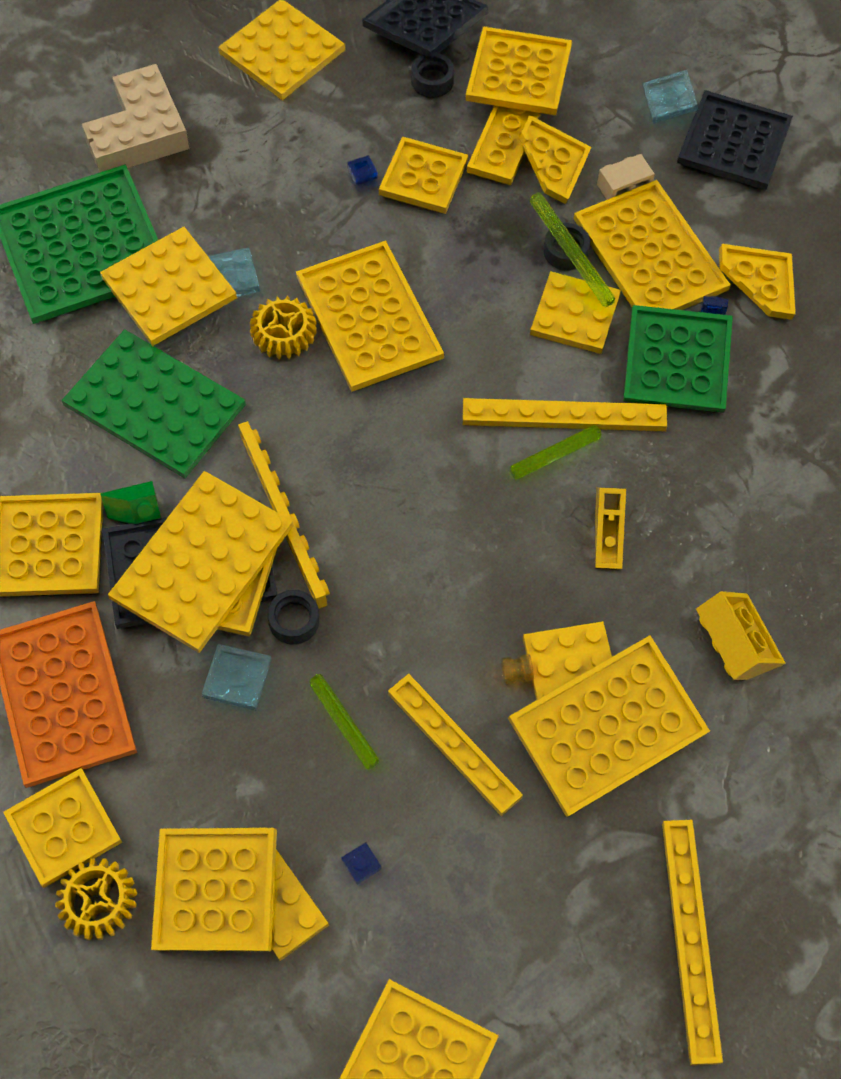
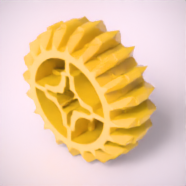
M288 295L284 300H280L277 296L275 301L272 302L267 299L266 305L259 304V311H253V318L250 319V335L255 346H259L261 353L267 351L269 357L276 354L279 360L282 355H286L290 360L291 354L295 353L299 356L301 353L300 349L307 351L309 348L308 344H313L314 336L317 334L316 318L313 315L312 309L308 308L305 302L299 303L298 298L290 301Z
M103 858L98 866L95 859H90L89 867L87 868L83 862H79V872L76 873L74 870L69 869L68 873L72 878L70 880L61 879L60 883L65 887V890L60 889L56 891V895L62 898V900L55 903V907L62 910L58 914V918L61 921L66 920L64 927L67 930L73 929L75 936L79 937L84 932L86 940H91L94 932L97 939L102 940L105 930L110 936H114L115 931L113 927L115 925L120 929L125 927L121 921L123 917L132 919L133 915L127 908H136L137 905L134 900L130 899L137 895L136 889L130 888L135 882L132 878H126L128 871L125 868L119 870L117 862H113L109 866L108 860ZM99 878L92 886L83 885L91 879ZM113 881L119 887V900L117 904L109 898L112 889L110 885ZM76 894L84 899L81 908L83 912L79 918L74 909ZM99 894L106 903L102 901L97 903L95 901L94 904L87 895L91 897L96 895L98 897ZM101 912L110 913L107 917L101 920L90 921L91 919L94 920L95 917Z

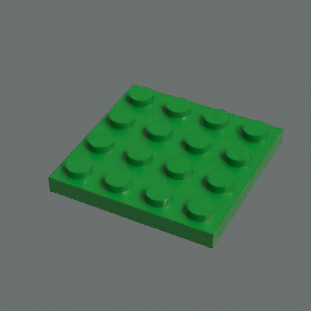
M633 305L623 401L642 404H666L668 407L724 413L727 400L733 316Z

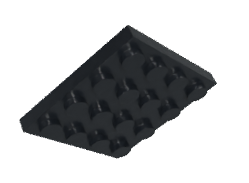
M386 0L364 17L362 23L364 28L432 59L487 15L488 5L476 0Z
M704 90L679 153L677 163L767 190L793 116Z

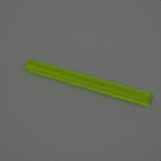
M540 192L533 194L530 197L531 205L604 307L612 305L615 302V296Z

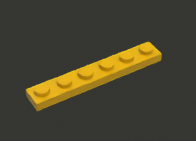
M407 674L388 690V695L501 817L522 799L523 794L410 674Z

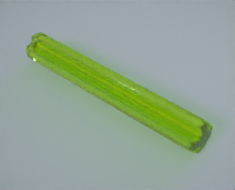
M592 425L511 465L510 473L514 479H519L600 439L601 430L597 425Z
M317 674L309 680L310 686L365 768L371 769L379 763V758L323 675Z

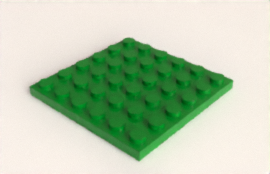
M126 164L0 204V239L33 324L115 297L102 279L100 272L158 241Z

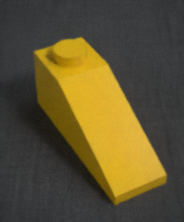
M596 487L595 568L622 569L626 489Z

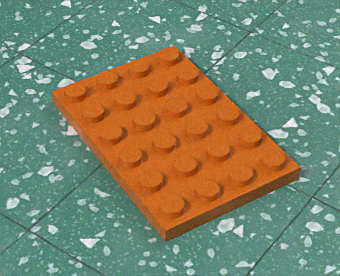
M95 601L0 630V688L23 784L26 788L69 775L80 768L85 770L137 753Z

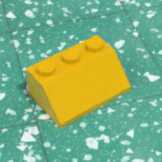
M720 591L696 608L700 616L701 625L710 634L712 645L721 655L725 663V670L733 680H748L786 664L748 594Z

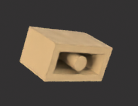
M642 154L599 169L597 186L608 200L652 182L655 173Z

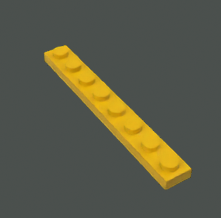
M463 398V425L666 431L667 408L666 404Z
M248 421L238 424L241 439L272 509L293 521V527L285 538L308 590L315 599L318 608L327 606L326 596L330 594L328 586L324 579L320 581L317 573L320 572L318 564L314 557L309 558L308 542L304 535L299 536L297 529L300 526L295 514H290L287 509L290 504L286 493H280L277 487L280 485L275 470L270 471L268 465L271 462L267 451H261L258 445L261 444L258 431L256 429L252 430Z
M693 820L663 821L662 829L690 1066L722 1064L723 1059Z

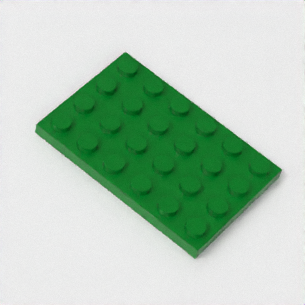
M125 329L62 399L65 407L186 479L246 405L244 398Z

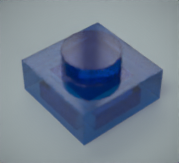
M369 155L347 162V169L355 185L378 178V172Z
M704 296L699 312L726 315L728 299Z
M366 842L341 857L343 864L357 885L382 869V866Z

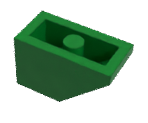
M153 481L100 493L107 518L137 524L161 518Z

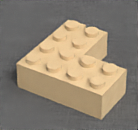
M157 64L112 77L123 111L82 124L87 144L99 173L125 164L127 168L189 149L186 129Z

